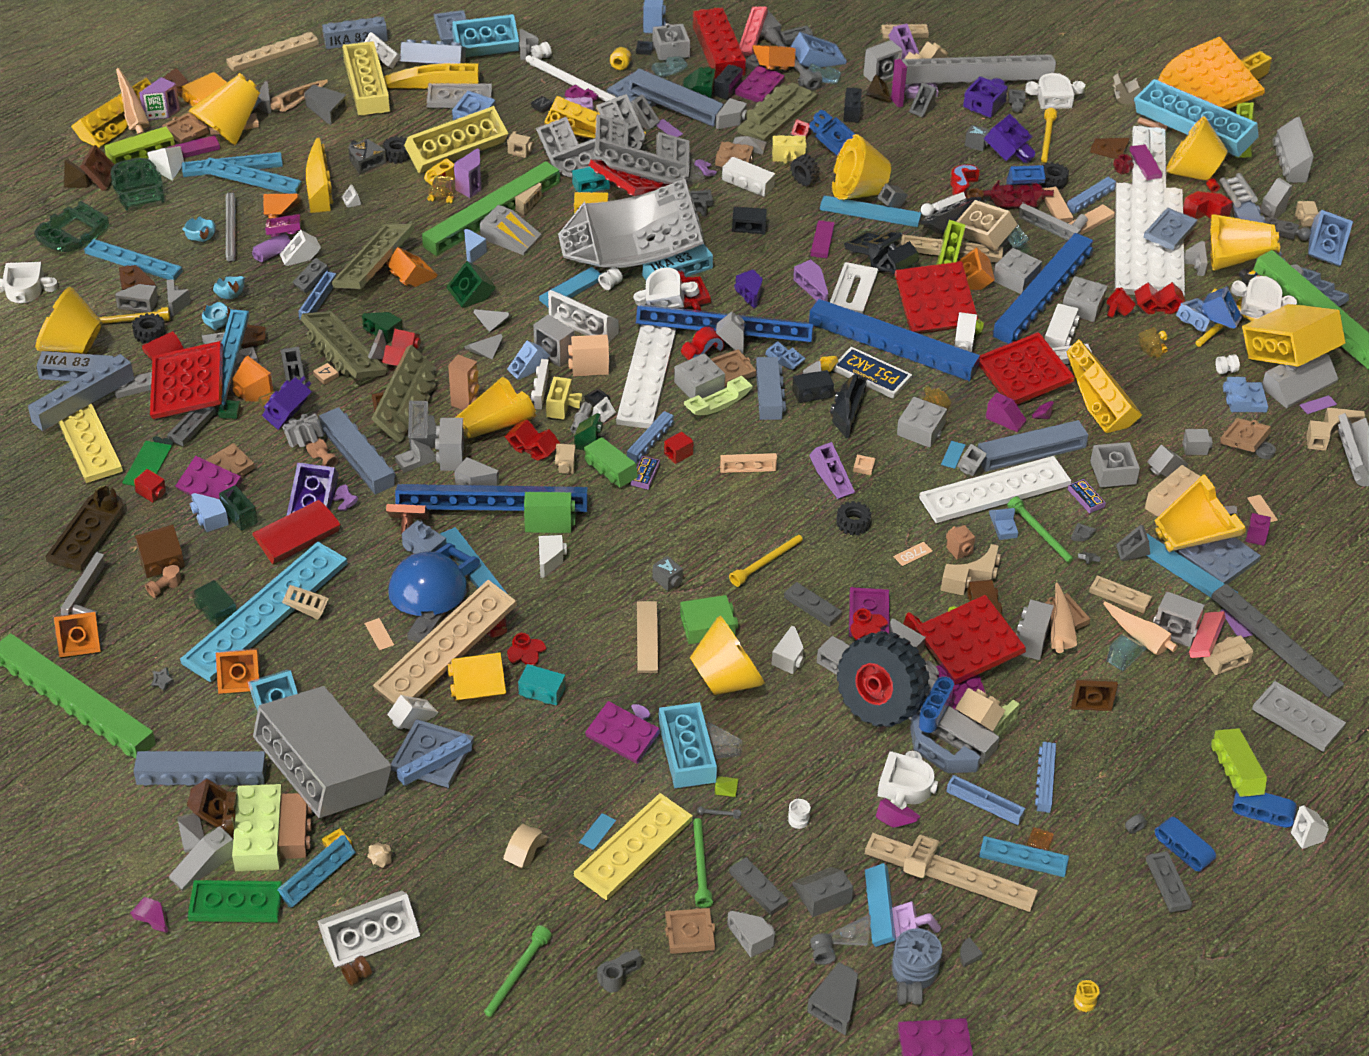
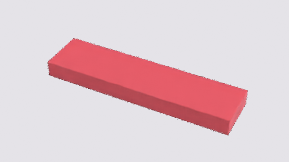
M752 7L739 45L744 56H751L754 53L753 45H756L768 12L767 7Z
M1224 611L1204 614L1189 650L1190 658L1211 656L1226 618Z

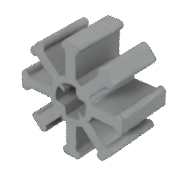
M302 414L301 419L296 420L292 418L289 420L290 424L283 425V430L290 447H294L299 444V447L306 446V441L315 443L318 441L317 437L324 435L317 414H312L309 417L307 414Z

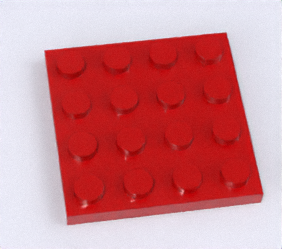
M590 159L588 165L594 169V172L604 175L606 180L616 183L617 187L627 190V193L632 196L643 195L669 185L612 169L602 159Z
M962 261L895 271L910 331L921 334L956 329L959 312L977 315Z
M1039 332L980 355V368L1000 394L1013 399L1016 405L1074 382V375Z
M221 341L152 356L150 416L152 419L222 404L223 344Z
M986 595L915 626L916 632L926 637L925 645L955 685L1026 652L1025 645Z

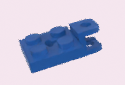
M824 110L818 111L813 117L814 120L809 124L811 130L816 133L815 137L837 156L844 143L848 139H852L853 135H856L838 118L835 117L833 119Z

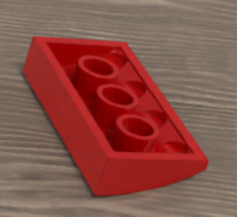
M317 500L253 532L252 535L272 565L338 532L340 523L333 513L320 500Z

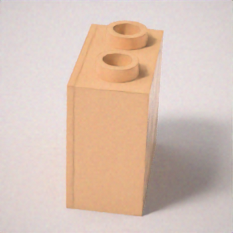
M607 335L571 336V345H568V353L572 358H568L569 369L573 371V376L608 375L609 345Z

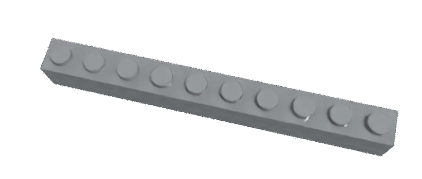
M1052 55L902 59L907 66L906 84L908 85L934 82L938 84L943 82L972 83L979 76L989 80L999 78L1010 81H1032L1033 79H1040L1045 74L1054 73L1056 65Z
M831 636L818 649L817 663L837 675V672H839L837 668L838 662L842 659V653L849 645ZM949 706L937 729L931 732L958 750L966 746L970 750L975 751L981 756V764H984L998 748L999 736Z

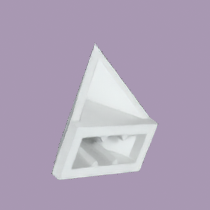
M181 147L164 148L148 152L151 169L173 181L182 167V162H184Z

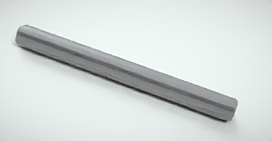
M234 193L226 194L227 261L235 260Z

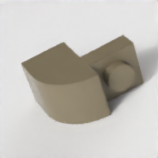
M1119 73L1114 75L1115 83H1113L1117 101L1122 104H1135L1134 98L1143 90L1137 78L1125 84Z

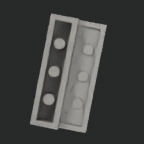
M1346 413L1338 416L1341 422L1338 424V431L1354 479L1361 486H1369V423L1364 418L1352 424Z

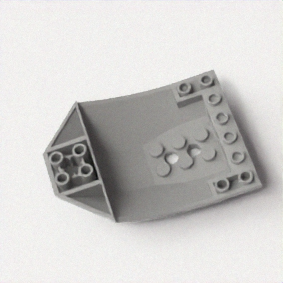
M686 179L676 181L655 191L626 199L599 203H585L584 201L558 234L564 258L599 267L613 268L636 266L658 261L704 244V234ZM655 236L653 241H648L650 237Z

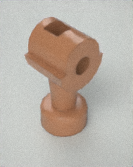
M319 438L315 443L311 442L306 445V449L311 457L322 458L324 466L335 467L337 465L338 457L333 453L328 454V448L323 439Z
M176 565L165 567L162 578L157 582L150 581L145 584L149 595L153 598L161 593L160 589L165 586L169 588L178 587V584L181 583L179 567Z

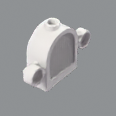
M1049 73L1039 79V85L1035 82H1028L1025 91L1029 95L1038 96L1041 109L1072 108L1074 95L1083 93L1085 84L1081 81H1075L1071 84L1070 80L1064 75Z
M41 262L6 263L3 279H0V293L5 290L7 298L16 303H26L35 300L41 294L42 289L47 292H53L58 288L55 278L44 277Z
M661 268L649 275L646 281V290L636 292L634 300L637 305H645L647 303V305L681 308L684 307V294L689 297L696 296L699 293V288L695 282L682 284L680 275L675 269Z
M1266 276L1254 277L1247 287L1242 281H1235L1230 289L1234 295L1242 297L1240 314L1257 319L1287 304H1297L1296 299L1292 296L1282 298L1280 285L1275 280Z
M909 751L906 755L889 752L879 782L877 796L891 799L890 802L902 810L907 804H920L926 801L931 793L935 794L938 781L934 780L933 769L922 760L919 752Z

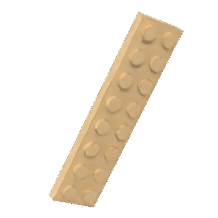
M487 580L373 684L374 690L392 705L396 703L400 695L418 698L448 670L447 664H451V659L461 658L517 606L516 600Z

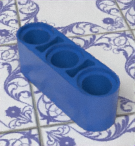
M939 677L935 681L921 708L919 728L923 732L931 733L937 729L952 699L954 682L949 677Z
M1236 790L1232 810L1241 816L1287 828L1294 824L1297 805L1290 799L1265 793V795L1240 797Z
M1175 817L1168 818L1155 829L1157 839L1195 871H1201L1216 859V853L1213 848Z

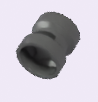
M822 933L810 939L811 948L814 950L813 959L816 964L826 965L836 959L835 950L832 948L833 940L831 935Z
M898 982V1005H905L907 1002L921 1005V982H913L912 984Z

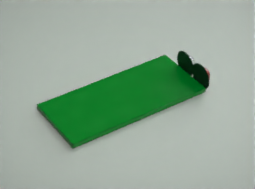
M154 436V442L145 441L122 484L135 486L134 479L146 469L157 474L172 448V440Z

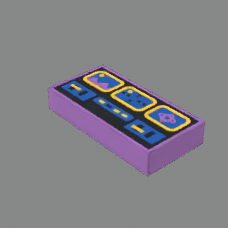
M642 456L637 466L638 477L631 481V486L649 490L659 468L660 460Z
M1084 479L1068 485V491L1089 513L1105 507L1106 502Z

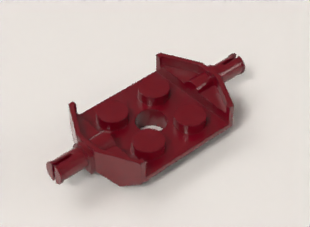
M998 180L991 190H982L984 197H990L998 207H1020L1022 203L1031 207H1038L1044 197H1054V190H1044L1038 183H1032V185H1000V180Z

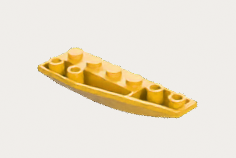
M147 77L132 86L140 103L139 92L151 85ZM122 93L71 126L82 141L100 147L124 131L128 123L125 117Z
M557 96L544 124L567 117L575 136L595 139L596 116L599 113Z

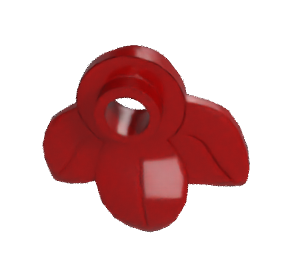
M860 608L853 614V623L850 631L852 636L858 640V638H862L870 633L881 631L880 628L888 625V622L882 615L871 614L868 609Z
M518 633L512 640V646L508 649L507 656L511 663L521 660L526 665H536L538 662V652L545 651L546 645L540 639H531L526 633Z

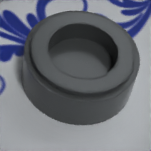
M1262 442L1256 450V454L1262 459H1271L1275 455L1276 448L1271 443Z
M1137 814L1126 822L1125 827L1129 833H1136L1146 826L1147 820L1143 814Z

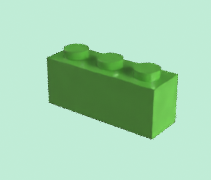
M603 437L584 447L587 464L592 465L600 474L605 475L611 483L622 487L638 477L636 463Z

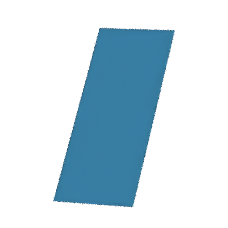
M951 441L941 465L955 469L965 444Z
M602 813L579 843L594 850L616 820Z

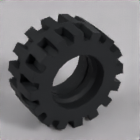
M389 137L390 139H386L383 142L382 147L385 150L386 161H389V163L394 162V164H397L399 162L401 164L403 161L407 162L411 159L404 146L407 140L406 137Z
M801 155L790 164V171H792V176L795 177L794 180H797V183L802 186H808L820 177V171H818L820 168L817 167L818 163L810 155Z
M1054 162L1043 164L1045 182L1041 183L1042 187H1057L1059 190L1067 186L1069 177L1067 167H1064L1063 164L1059 165V163L1054 164Z
M145 313L144 316L141 314L139 318L136 317L135 321L132 322L134 338L138 342L141 341L142 344L149 343L166 335L164 320L158 314L154 315V313L148 315V313Z
M851 501V503L845 502V505L842 504L838 508L837 527H839L840 531L844 530L845 534L850 533L852 536L853 534H856V536L860 535V533L864 534L865 530H869L871 523L870 508H866V504L861 505L859 501L857 503L855 501ZM849 517H857V518H859V519H858V520H853V519H850Z

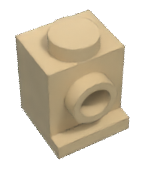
M513 131L507 140L508 154L526 158L529 152L533 150L534 143L530 141L528 136L519 135Z
M1298 201L1295 216L1300 220L1302 227H1312L1314 217L1318 214L1315 201Z
M556 445L555 465H559V473L574 474L575 445Z

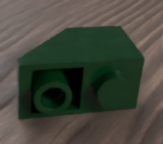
M390 312L362 314L363 329L377 336L379 329L382 330L385 342L388 344L393 340L395 329L403 330L402 319Z
M596 413L579 423L574 435L575 449L585 451L584 447L603 437L601 435L603 429L601 414Z

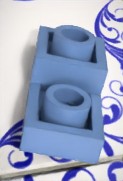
M778 341L765 352V355L768 357H778V364L793 370L806 359L794 348L788 350Z

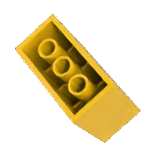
M1287 304L1242 326L1248 358L1252 360L1299 367L1345 344L1340 311L1336 309Z

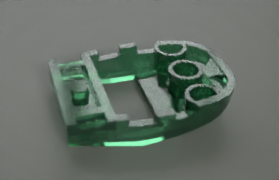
M135 158L118 162L111 168L112 185L118 201L125 210H129L128 207L153 203L155 201L161 200L162 203L164 202L161 174L156 170V166L151 160Z
M79 201L78 206L74 208L67 207L63 209V213L51 215L49 217L50 220L42 222L35 229L34 234L38 242L50 249L60 252H71L86 246L93 239H96L109 226V218L86 203ZM76 218L93 228V230L82 234L81 238L77 239L61 228Z

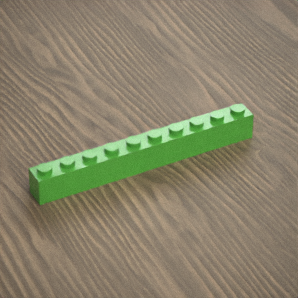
M546 161L422 233L423 247L435 256L440 255L465 240L464 229H469L474 233L480 231V222L497 205L514 211L515 197L538 183L542 184V193L559 184V169Z
M1273 250L1258 257L1253 270L1260 276H1266L1275 280L1282 289V295L1284 297H1294L1297 301L1296 305L1340 311L1345 344L1341 346L1369 370V332Z
M10 633L0 641V666L7 668L13 676L17 675L26 685L34 687L40 695L47 696L53 704L63 707L69 715L73 714L83 725L90 726L97 735H103L112 745L120 747L126 755H131L136 759L137 751H149L156 745L152 730Z

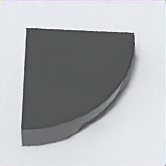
M1077 523L1071 540H1088L1094 536L1096 529Z
M971 938L966 939L960 950L962 966L966 967L982 958L983 953Z

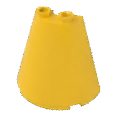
M240 73L189 110L190 114L216 130L233 145L237 144L260 95V92L256 89L257 85L251 80L247 82V79Z
M1211 215L1210 256L1212 270H1219L1257 259L1271 250L1275 253H1280V243H1277L1279 241V232H1276L1275 225Z
M502 377L455 418H463L464 435L469 439L515 425L526 419H534L537 415L529 396L523 391L516 394L511 383Z
M1205 474L1154 520L1157 526L1154 531L1159 539L1163 538L1168 552L1242 536L1246 532L1245 526L1236 514L1230 516L1217 499L1215 487Z

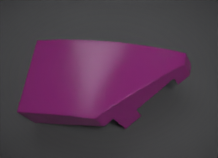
M886 798L880 801L875 816L893 828L916 822L921 818L920 815L909 807L901 810Z

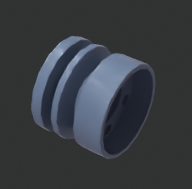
M915 928L902 932L897 937L894 946L891 966L894 978L897 982H906L907 984L921 982L922 989L931 986L936 981L942 955L941 942L928 930Z

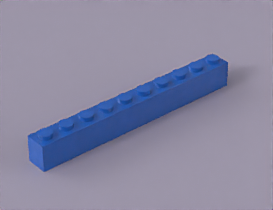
M1074 233L994 325L993 337L1008 344L1016 339L1018 340L1022 332L1028 329L1032 320L1035 321L1039 312L1045 309L1046 304L1053 300L1054 295L1061 291L1064 284L1068 283L1071 275H1075L1078 267L1082 266L1086 258L1092 255L1094 250L1092 247L1093 240Z
M818 299L810 310L809 322L814 323L816 327L970 381L978 369L980 359L978 354L839 305Z
M639 304L637 306L636 323L700 330L703 327L709 326L716 330L717 323L728 314ZM739 315L744 320V335L806 342L812 341L814 323Z
M398 484L395 490V504L423 505L427 509L524 511L525 492H570L571 500H575V512H587L588 487Z

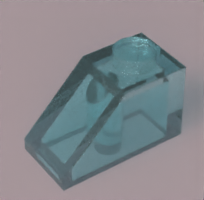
M1018 224L1006 238L1016 250L1023 248L1030 242Z
M1121 635L1110 645L1107 662L1124 671L1146 650V647L1130 636Z

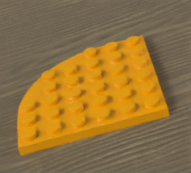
M1221 37L1184 51L1167 64L1158 79L1160 82L1226 110L1237 106L1239 103H1244L1265 94V89Z

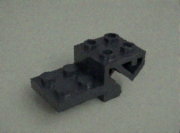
M890 230L885 234L865 231L844 243L847 250L855 253H864L867 256L870 255L871 267L878 268L879 271H888L895 274L896 270L912 267L913 264L919 262L918 251L910 241L897 247L902 240L903 235L901 232Z

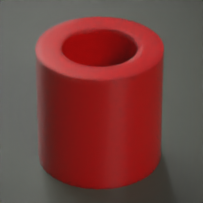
M1214 178L1207 181L1206 185L1212 193L1220 189V185Z

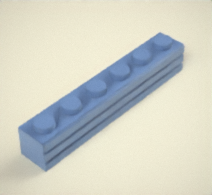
M1110 177L1103 179L1067 202L1068 209L1073 214L1080 212L1088 205L1113 191L1116 187V181Z
M325 272L298 311L299 319H301L302 313L317 312L333 289L332 281L336 278V273Z
M664 411L627 450V457L637 464L641 457L647 454L664 433H667L668 429L674 425V416Z
M463 734L397 769V778L405 786L471 751V741Z
M1043 742L1042 747H1039L1041 757L1038 758L1040 767L1037 770L1039 777H1037L1036 785H1039V787H1036L1038 798L1035 799V805L1037 806V811L1050 813L1052 806L1056 743Z
M953 775L947 785L946 792L1016 825H1019L1024 817V807Z

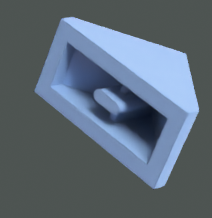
M464 229L467 261L473 263L487 252L486 239L469 229Z

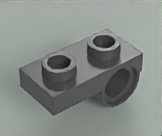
M315 258L293 281V284L307 294L320 281L326 271L330 272L329 267Z
M635 949L631 952H625L620 957L612 961H606L597 967V981L601 987L603 986L606 991L612 993L619 991L623 985V976L641 968V954Z

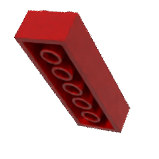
M714 8L693 11V28L709 67L716 69L715 79L728 64L742 68V76H744L746 59L724 9Z

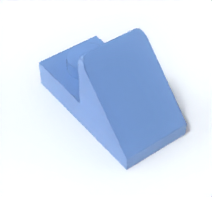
M1014 508L989 510L999 540L1018 538V530L1013 520Z

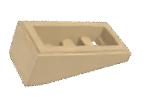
M538 183L515 197V210L525 215L542 198V184Z
M290 585L282 603L318 620L329 598ZM295 593V594H296L295 599H294V600H291L290 598H291L292 594ZM300 596L304 598L302 603L298 602ZM308 600L311 601L310 605H306Z
M919 835L905 858L903 871L923 878L940 841Z

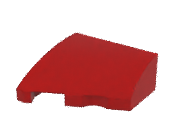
M173 331L142 345L143 352L151 360L152 356L184 349Z

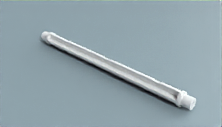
M528 55L525 59L530 65L571 85L576 84L583 90L591 89L598 94L599 99L605 102L617 98L535 56Z

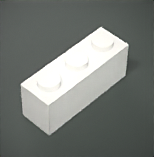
M732 157L723 166L722 180L765 197L774 187L775 173Z
M1058 303L1045 335V340L1051 348L1070 346L1071 337L1074 336L1076 329L1074 326H1078L1080 316H1077L1078 308Z

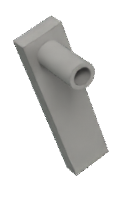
M1024 203L1019 207L1020 219L1066 240H1069L1074 233L1080 234V230L1088 221L1085 215L1080 214L1074 223L1070 225Z
M96 552L63 603L61 615L96 612L97 618V611L80 606V604L104 568V554Z

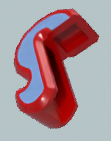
M969 164L954 167L950 179V185L953 187L952 194L956 195L964 192L967 198L966 189L970 187L969 183L978 181L980 170L976 166Z
M709 326L703 327L695 333L691 343L688 341L684 343L681 348V354L687 360L706 353L712 345L722 351L725 341L716 334L714 328Z

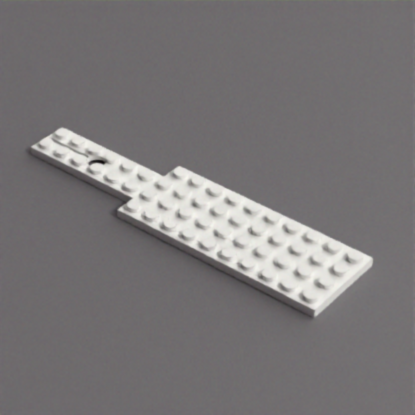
M1133 126L1132 146L1146 144L1149 149L1150 135V153L1163 175L1160 179L1146 180L1133 158L1132 184L1116 183L1115 289L1122 287L1126 290L1127 294L1135 295L1134 291L1147 282L1158 291L1173 282L1183 291L1185 296L1184 239L1173 251L1143 238L1144 232L1167 207L1183 213L1182 189L1166 188L1165 129Z

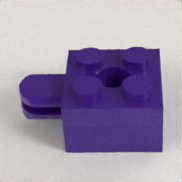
M979 76L965 91L963 107L991 118L1006 102L1008 86H1005L1004 81L999 78L989 80Z
M1011 114L996 124L984 137V140L1005 161L1016 154L1023 163H1029L1035 156V151L1027 144L1033 136Z
M303 376L300 380L296 377L291 381L287 380L280 387L281 390L279 392L275 391L269 398L270 400L265 404L264 408L266 410L262 416L277 430L302 407L312 391L308 388L312 383L308 381L305 385L303 384L307 379Z

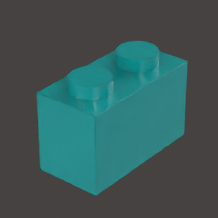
M586 167L572 170V184L576 192L592 193L610 189V181L606 180L604 175L594 172L593 168Z
M527 664L518 681L519 695L556 706L566 688L564 674Z

